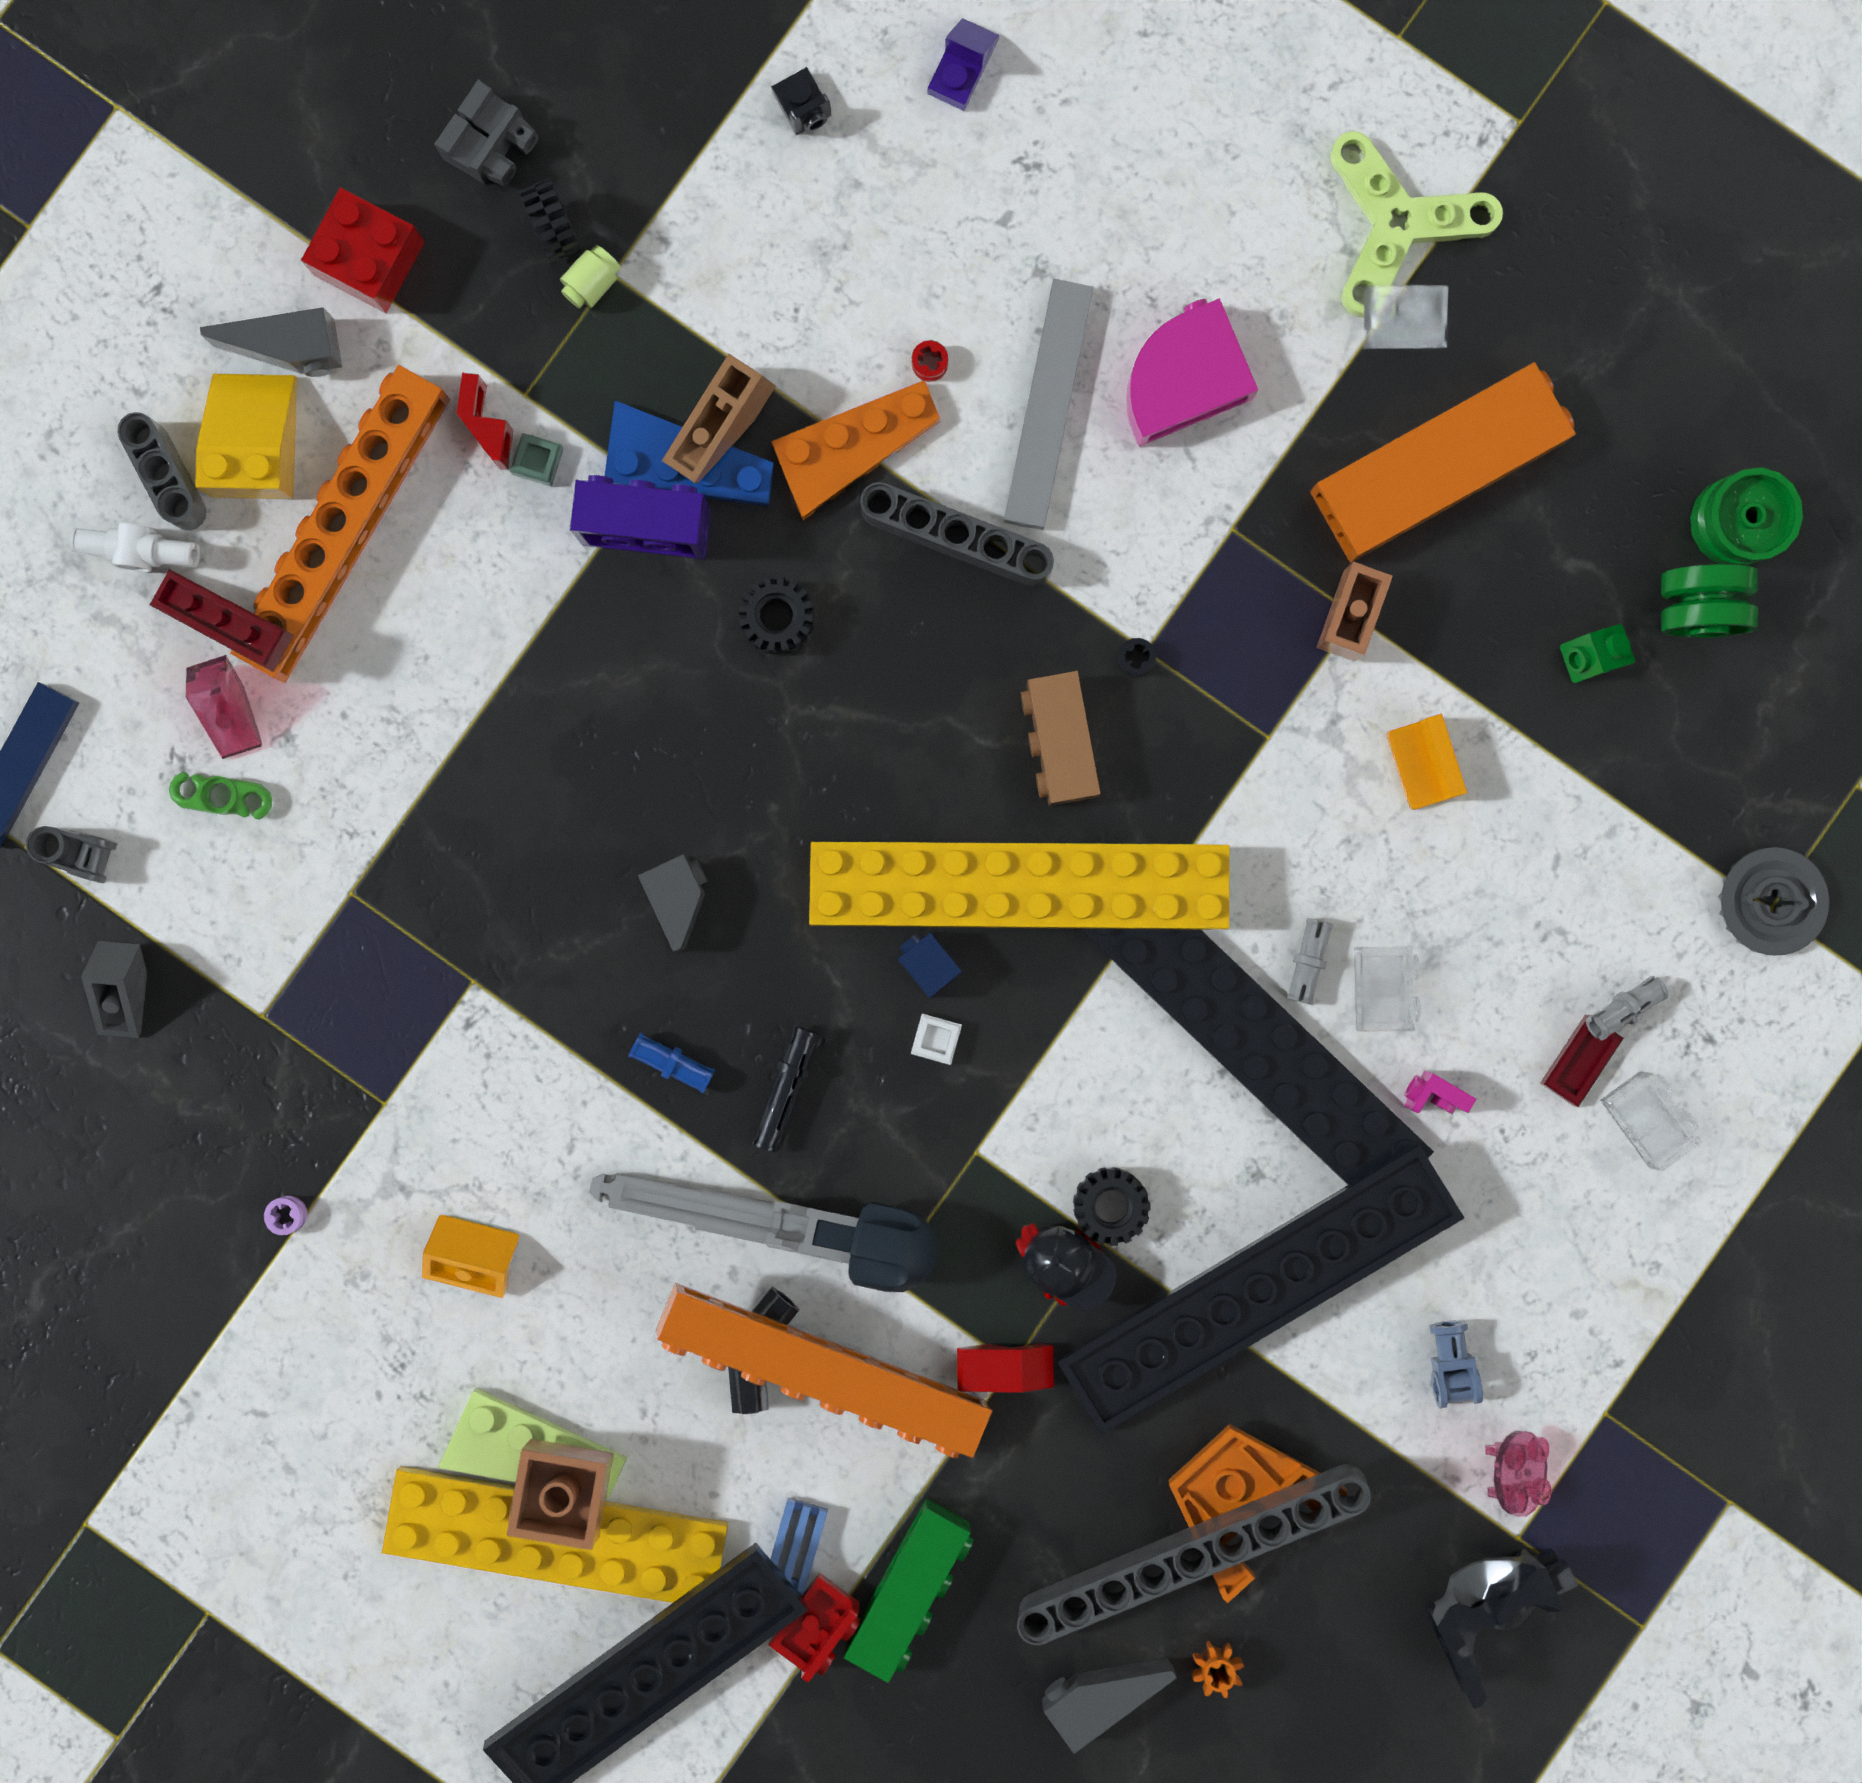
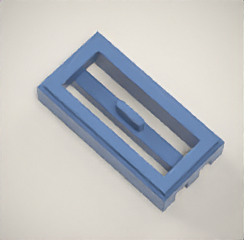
M788 1497L770 1559L777 1567L793 1509L801 1511L783 1575L799 1593L804 1594L828 1509ZM811 1514L817 1516L801 1575L798 1579L792 1577L808 1517Z

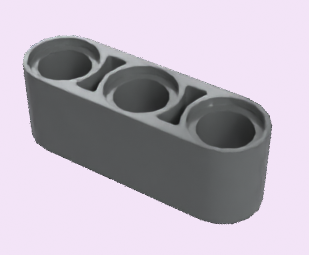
M133 412L127 414L118 424V437L156 511L162 519L182 530L191 531L197 529L206 519L207 510L205 503L197 488H195V484L167 431L163 426L143 413ZM149 427L150 435L148 439L138 444L137 436L139 432ZM168 463L169 472L167 476L157 481L156 471L161 465ZM187 500L188 509L186 513L176 517L175 507L180 501Z

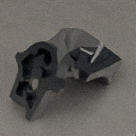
M1523 1548L1518 1549L1514 1557L1485 1558L1473 1562L1450 1576L1447 1591L1441 1599L1425 1606L1433 1633L1448 1660L1462 1692H1465L1474 1709L1482 1706L1488 1698L1480 1679L1473 1652L1475 1637L1479 1630L1483 1628L1504 1630L1516 1628L1526 1620L1535 1607L1547 1612L1561 1611L1563 1605L1559 1595L1578 1587L1568 1563L1564 1559L1559 1560L1552 1549L1532 1556Z

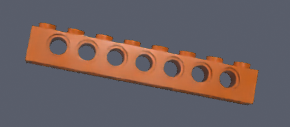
M399 364L394 373H388L383 379L379 388V399L373 409H367L362 415L358 424V430H360L352 445L347 444L341 451L337 460V465L339 466L331 480H326L320 487L316 497L318 502L310 516H305L299 523L295 533L297 537L289 552L286 551L280 556L275 565L274 572L276 575L268 588L265 587L259 592L254 601V614L271 623L281 621L283 629L294 635L276 669L272 672L233 650L230 652L235 657L283 683H286L451 400L440 387ZM403 407L409 408L408 418L400 424L392 423V417L396 410ZM380 443H387V454L379 460H372L373 448ZM358 479H367L366 490L358 496H352V484ZM345 514V526L340 531L331 532V520L336 515ZM317 550H324V562L317 568H311L309 564L311 555ZM302 585L304 588L303 598L296 604H290L289 593L291 589Z

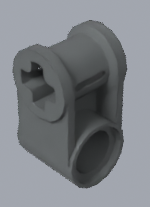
M49 826L35 828L26 839L27 853L33 860L98 883L106 882L107 877L104 875L109 855L111 850H116L118 843L97 836ZM55 835L59 842V849L53 856H49L46 852L45 844L50 836Z

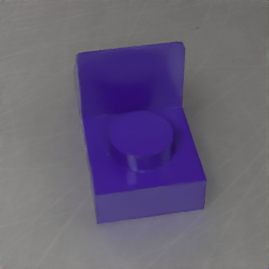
M962 18L945 39V52L927 88V94L965 111L999 40V35Z

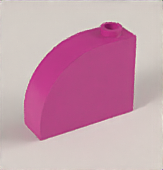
M1220 298L1209 303L1206 299H1200L1187 305L1183 309L1184 313L1160 326L1141 348L1129 378L1126 398L1129 423L1139 447L1250 402L1258 392V387Z

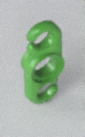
M187 772L177 774L169 786L170 797L179 807L219 815L237 814L244 818L249 816L250 811L245 804L247 796L253 793L258 794L262 799V805L252 814L254 819L260 820L267 816L273 803L271 793L262 784L221 776L205 778L199 774L193 775L191 780L196 786V792L191 798H184L180 793L181 784L189 779ZM225 784L231 791V799L226 806L218 808L213 805L210 794L215 786Z

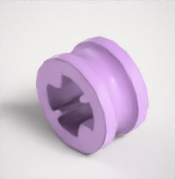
M292 1195L283 1196L271 1201L264 1212V1222L267 1228L277 1235H288L299 1230L305 1224L307 1218V1209L304 1203ZM289 1206L291 1208L289 1215L294 1219L293 1224L289 1221L282 1225L279 1222L281 1215L276 1211L278 1207L283 1209Z

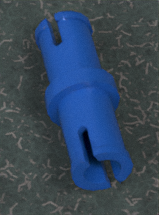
M642 1033L637 1037L628 1056L661 1071V1077L669 1079L671 1076L699 1090L701 1093H704L715 1071L713 1068L710 1069L682 1055L683 1050L677 1047L672 1050L644 1036Z

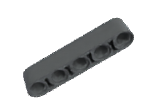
M872 483L861 494L860 503L863 517L873 527L1026 586H1040L1051 575L1054 564L1053 553L1042 543L886 483ZM878 496L887 498L891 503L889 510L882 514L873 513L868 508L869 502ZM921 511L928 515L930 522L924 528L915 529L907 523L908 516L913 512ZM953 526H960L968 532L969 537L963 543L954 544L948 541L945 533ZM991 541H1000L1005 545L1007 553L1000 559H992L987 556L984 547ZM1028 556H1038L1045 562L1046 568L1039 574H1031L1023 566L1024 559Z

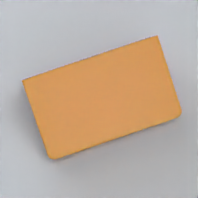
M1442 713L1387 732L1388 743L1411 810L1467 793Z
M440 1215L423 1251L422 1278L503 1298L508 1287L509 1266L519 1243V1235L462 1219Z

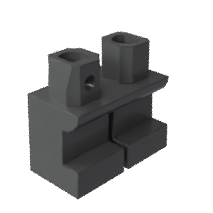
M478 79L458 108L460 116L454 114L434 145L443 160L483 184H486L489 179L507 187L515 176L517 167L515 163L504 157L512 145L527 155L531 152L539 138L536 131L524 121L519 108L503 101L493 93L490 87Z

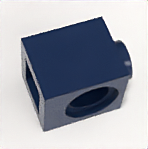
M917 932L899 947L904 953L898 958L899 962L929 998L962 972L931 933L923 938Z

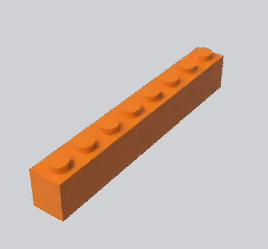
M676 1282L656 1328L657 1339L663 1342L661 1347L671 1353L685 1356L688 1351L701 1356V1362L711 1368L725 1371L728 1366L741 1371V1377L751 1383L764 1386L766 1381L782 1386L780 1391L797 1400H804L805 1396L821 1401L820 1407L829 1412L843 1415L844 1410L859 1415L858 1420L869 1427L881 1430L883 1425L898 1430L897 1435L915 1444H920L922 1439L936 1444L935 1449L952 1458H958L960 1453L971 1458L974 1457L992 1413L991 1408L984 1399L957 1391V1389Z

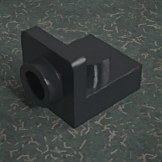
M807 67L771 86L776 101L796 135L804 130L806 132H813L827 122V118L832 116L830 100L826 94L821 93Z

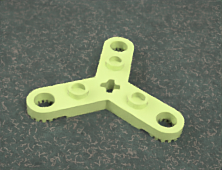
M1356 131L1346 132L1336 140L1332 147L1330 162L1334 166V170L1343 179L1346 188L1373 225L1342 291L1343 306L1353 316L1369 317L1379 309L1411 244L1455 241L1465 238L1480 237L1481 239L1493 233L1502 220L1503 210L1500 202L1488 193L1410 198L1371 140L1363 133ZM1348 144L1350 146L1354 144L1355 147H1359L1360 151L1362 150V161L1356 164L1346 162L1341 155V149L1344 146H1348ZM1478 205L1480 207L1485 206V209L1488 208V212L1491 213L1490 223L1478 225L1473 222L1470 217V209ZM1392 213L1397 217L1403 215L1407 217L1408 220L1404 225V231L1399 226L1392 228L1389 225L1393 218ZM1359 284L1368 285L1374 293L1373 302L1367 305L1358 303L1353 297V288Z

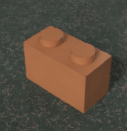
M1352 562L1343 571L1316 648L1354 662L1363 657L1393 576Z

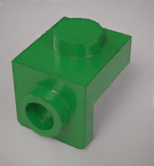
M1622 623L1583 635L1560 645L1561 653L1573 683L1636 662Z

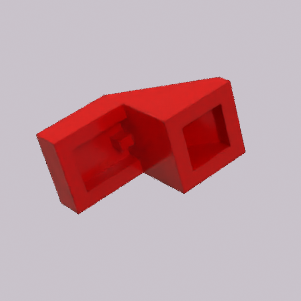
M462 372L456 414L498 468L508 470L514 430L506 420L483 417L487 385L479 374Z
M1039 1343L1010 1348L994 1344H982L957 1348V1391L1028 1392L1054 1387L1053 1345Z

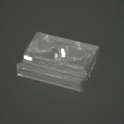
M1448 286L1364 287V330H1367L1364 349L1447 347V341H1444V329L1447 328Z

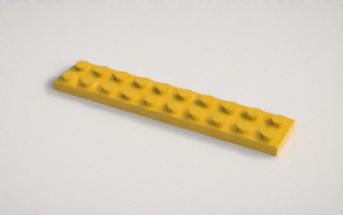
M811 842L810 926L1229 930L1230 845Z

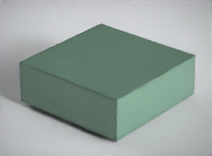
M522 433L510 473L514 476L552 487L564 447L562 444Z

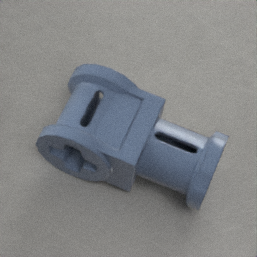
M1451 1320L1429 1325L1430 1333L1435 1334L1438 1357L1431 1358L1433 1368L1431 1374L1432 1389L1438 1408H1447L1448 1403L1472 1400L1474 1404L1482 1403L1483 1388L1480 1374L1476 1367V1360L1474 1356L1467 1353L1464 1332L1468 1330L1467 1322Z

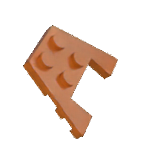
M1229 1424L1169 1479V1486L1188 1526L1192 1527L1320 1474V1472ZM1342 1485L1338 1493L1342 1496H1347V1489ZM1315 1499L1303 1501L1313 1512L1320 1506V1502ZM1227 1532L1222 1535L1220 1540L1227 1544L1238 1533ZM1245 1562L1213 1574L1222 1598L1227 1603L1255 1579L1254 1572Z

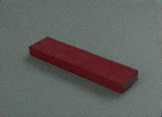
M170 569L149 604L272 672L276 669L294 636L288 631Z

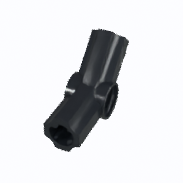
M773 1286L752 1310V1312L786 1325L800 1311L789 1297ZM728 1367L732 1413L743 1415L768 1410L767 1381L764 1386L751 1383L741 1377V1371Z

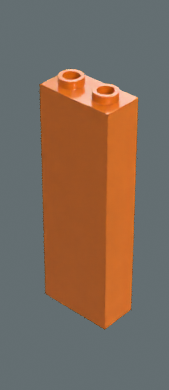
M1534 362L1318 482L1310 493L1349 562L1351 563L1526 466L1565 444L1575 436L1573 417L1566 407L1559 405L1553 394L1554 386L1549 375L1544 370H1539Z

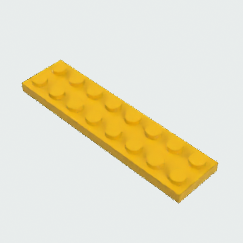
M400 1466L395 1474L382 1554L673 1603L721 1568L729 1522L606 1501L600 1536L593 1549L588 1550L506 1536L515 1489L514 1485Z

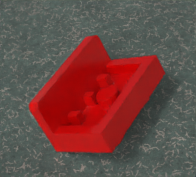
M820 1572L802 1595L803 1600L807 1604L808 1611L772 1636L768 1646L801 1669V1678L807 1683L815 1673L822 1676L835 1658L836 1654L832 1650L841 1638L848 1641L861 1622V1619L857 1617L860 1602Z

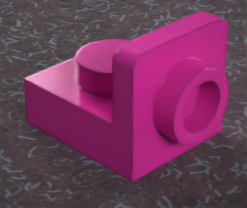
M1424 1071L1421 1077L1415 1075L1404 1093V1097L1408 1098L1404 1107L1418 1114L1430 1094L1434 1095L1430 1101L1432 1104L1452 1115L1456 1109L1469 1113L1477 1100L1428 1071Z

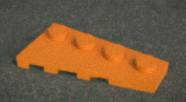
M923 380L771 441L802 520L815 512L814 510L828 500L837 497L857 479L873 471L893 453L899 452L940 422V417L926 382Z

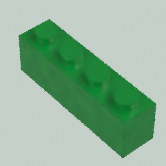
M925 1499L860 1618L859 1626L847 1641L844 1659L889 1683L895 1671L900 1674L903 1672L912 1654V1650L908 1647L915 1634L922 1636L926 1631L933 1616V1613L928 1611L935 1597L942 1599L945 1596L953 1580V1575L949 1574L956 1559L963 1562L973 1544L974 1539L969 1536L971 1534L969 1521L933 1501Z

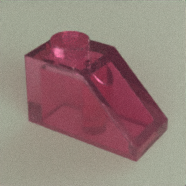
M227 655L187 667L185 697L221 758L225 759L262 747V740L245 687Z

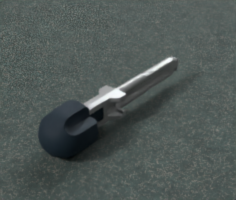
M616 1173L615 1180L611 1183H607L608 1175L606 1174L594 1177L589 1193L599 1202H602L604 1195H608L610 1198L609 1208L693 1225L696 1230L762 1243L770 1248L849 1264L848 1275L853 1285L879 1291L905 1292L918 1287L931 1274L937 1261L938 1242L932 1227L921 1215L905 1208L871 1202L862 1208L860 1217L855 1218L780 1201L773 1203L707 1188L701 1191Z

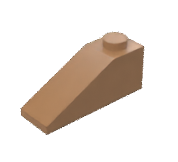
M728 354L662 461L698 484L755 421L776 385L745 363Z

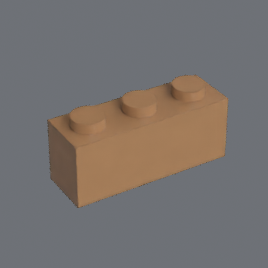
M1078 671L1029 679L1026 684L1027 691H1022L1020 694L1024 716L1032 715L1035 731L1028 733L1032 757H1040L1042 772L1036 773L1039 797H1047L1049 806L1098 797L1100 789Z

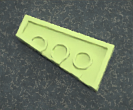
M476 1388L470 1396L438 1468L516 1482L521 1449L530 1439L612 1452L614 1456L606 1496L608 1500L628 1457Z

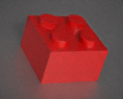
M340 187L300 261L315 277L387 314L425 241L410 223Z

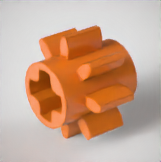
M1207 1641V1649L1202 1654L1193 1653L1194 1661L1200 1668L1193 1670L1191 1675L1194 1682L1205 1680L1203 1691L1207 1697L1212 1691L1221 1692L1224 1698H1228L1227 1690L1233 1685L1242 1686L1243 1684L1235 1672L1244 1667L1241 1657L1230 1659L1232 1648L1229 1643L1224 1644L1221 1649L1214 1647L1211 1641ZM1221 1664L1224 1665V1672L1216 1670L1214 1674L1211 1675V1672L1209 1670L1211 1667L1218 1669L1221 1666Z

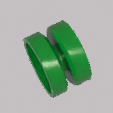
M1763 467L1744 469L1719 479L1702 491L1695 500L1690 516L1691 532L1699 550L1713 562L1727 565H1749L1770 559L1787 550L1798 536L1803 520L1801 498L1794 485L1782 474Z
M1715 564L1682 567L1662 573V597L1668 601L1678 603L1661 611L1662 634L1684 638H1716L1757 631L1758 607L1750 602L1741 601L1758 593L1757 568L1745 565Z

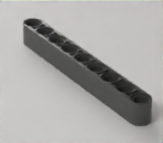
M1339 1465L1030 1593L1023 1598L1019 1606L1018 1634L1028 1644L1041 1645L1356 1516L1367 1509L1371 1500V1493L1365 1475L1354 1465ZM1352 1482L1360 1486L1358 1492L1353 1496L1347 1497L1338 1493L1341 1486L1345 1483ZM1307 1499H1315L1320 1502L1319 1508L1310 1513L1301 1511L1299 1506ZM1269 1515L1277 1516L1281 1519L1280 1524L1272 1529L1264 1528L1259 1523L1264 1517ZM1227 1532H1237L1242 1536L1241 1540L1233 1545L1224 1544L1220 1540L1222 1535ZM1189 1548H1196L1203 1553L1195 1561H1188L1181 1554ZM1155 1564L1162 1567L1164 1571L1159 1576L1150 1577L1145 1575L1142 1570L1147 1565ZM1115 1580L1121 1582L1125 1587L1120 1592L1112 1593L1103 1586L1108 1581ZM1075 1596L1083 1599L1086 1604L1081 1608L1074 1609L1067 1606L1065 1600ZM1031 1613H1041L1047 1618V1621L1037 1625L1029 1622L1026 1617Z

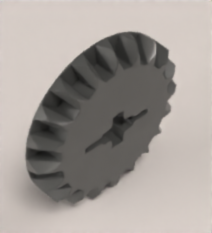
M1778 847L1756 850L1743 855L1741 860L1731 866L1730 872L1722 880L1723 888L1718 896L1721 900V911L1719 914L1725 920L1726 930L1731 932L1737 939L1736 942L1746 946L1753 952L1772 956L1794 953L1809 945L1819 935L1825 925L1830 903L1827 884L1814 863L1798 852ZM1772 890H1774L1776 898L1782 899V901L1794 902V905L1775 907L1773 913H1770V906L1764 905L1763 902L1753 901V898L1760 899L1771 896Z

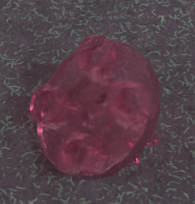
M1515 1430L1507 1435L1503 1442H1495V1445H1485L1486 1455L1496 1456L1494 1463V1487H1487L1488 1497L1496 1498L1505 1512L1517 1517H1527L1536 1510L1538 1505L1548 1504L1552 1490L1550 1482L1547 1480V1458L1549 1455L1547 1439L1538 1437L1529 1431Z

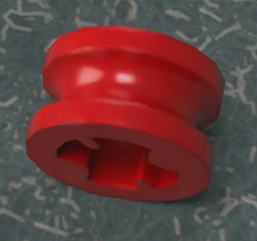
M933 340L923 341L915 347L911 357L912 370L915 375L926 382H934L941 379L947 372L949 361L948 352L945 347ZM930 352L932 357L940 356L942 362L937 361V369L929 370L927 365L920 366L918 360L923 361V354Z

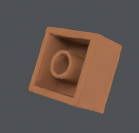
M530 1439L521 1449L506 1536L592 1550L600 1536L614 1453Z

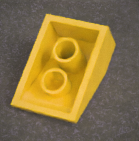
M212 373L196 446L195 488L211 498L294 500L297 377L295 375Z

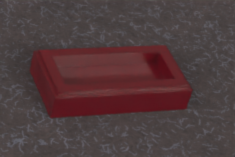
M1584 1015L1539 1083L1574 1107L1580 1106L1624 1039L1616 1032L1602 1041L1599 1038H1595L1586 1025V1019L1590 1015Z

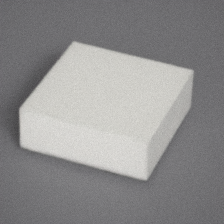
M922 1013L911 1054L951 1065L962 1024Z

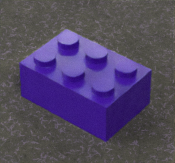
M589 475L588 481H575L570 531L582 546L705 560L711 510L704 495L697 493V488L688 485H672V490L655 489V483L644 480H631L630 486L613 484L614 479L601 475Z

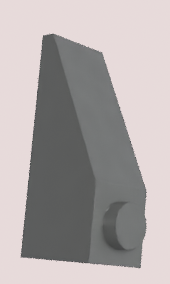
M324 307L200 327L201 336L216 348L300 374L305 373L308 377L325 376L330 373V369L342 367L335 319Z
M1168 1658L1075 1673L1067 1680L1064 1677L1059 1678L1046 1689V1696L1042 1698L1043 1710L1075 1754L1175 1680L1177 1676Z

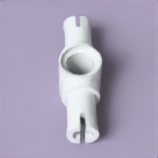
M119 523L117 529L110 528L107 532L73 528L69 536V547L72 552L105 557L108 561L112 562L113 566L132 571L151 572L152 567H160L162 564L197 567L200 560V547L198 544L164 539L161 534H157L156 529L142 525Z

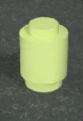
M595 245L591 251L586 249L560 278V281L565 286L561 292L579 309L584 304L592 308L618 279L615 274L621 269V266L608 252L599 245Z

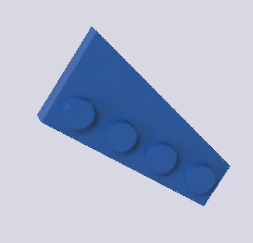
M618 401L614 402L604 475L614 479L613 484L630 486L631 480H644L655 483V489L672 490V485H688L697 488V493L703 494L707 499L769 507L774 472L773 462L731 446L703 479L696 484L662 461L682 427Z

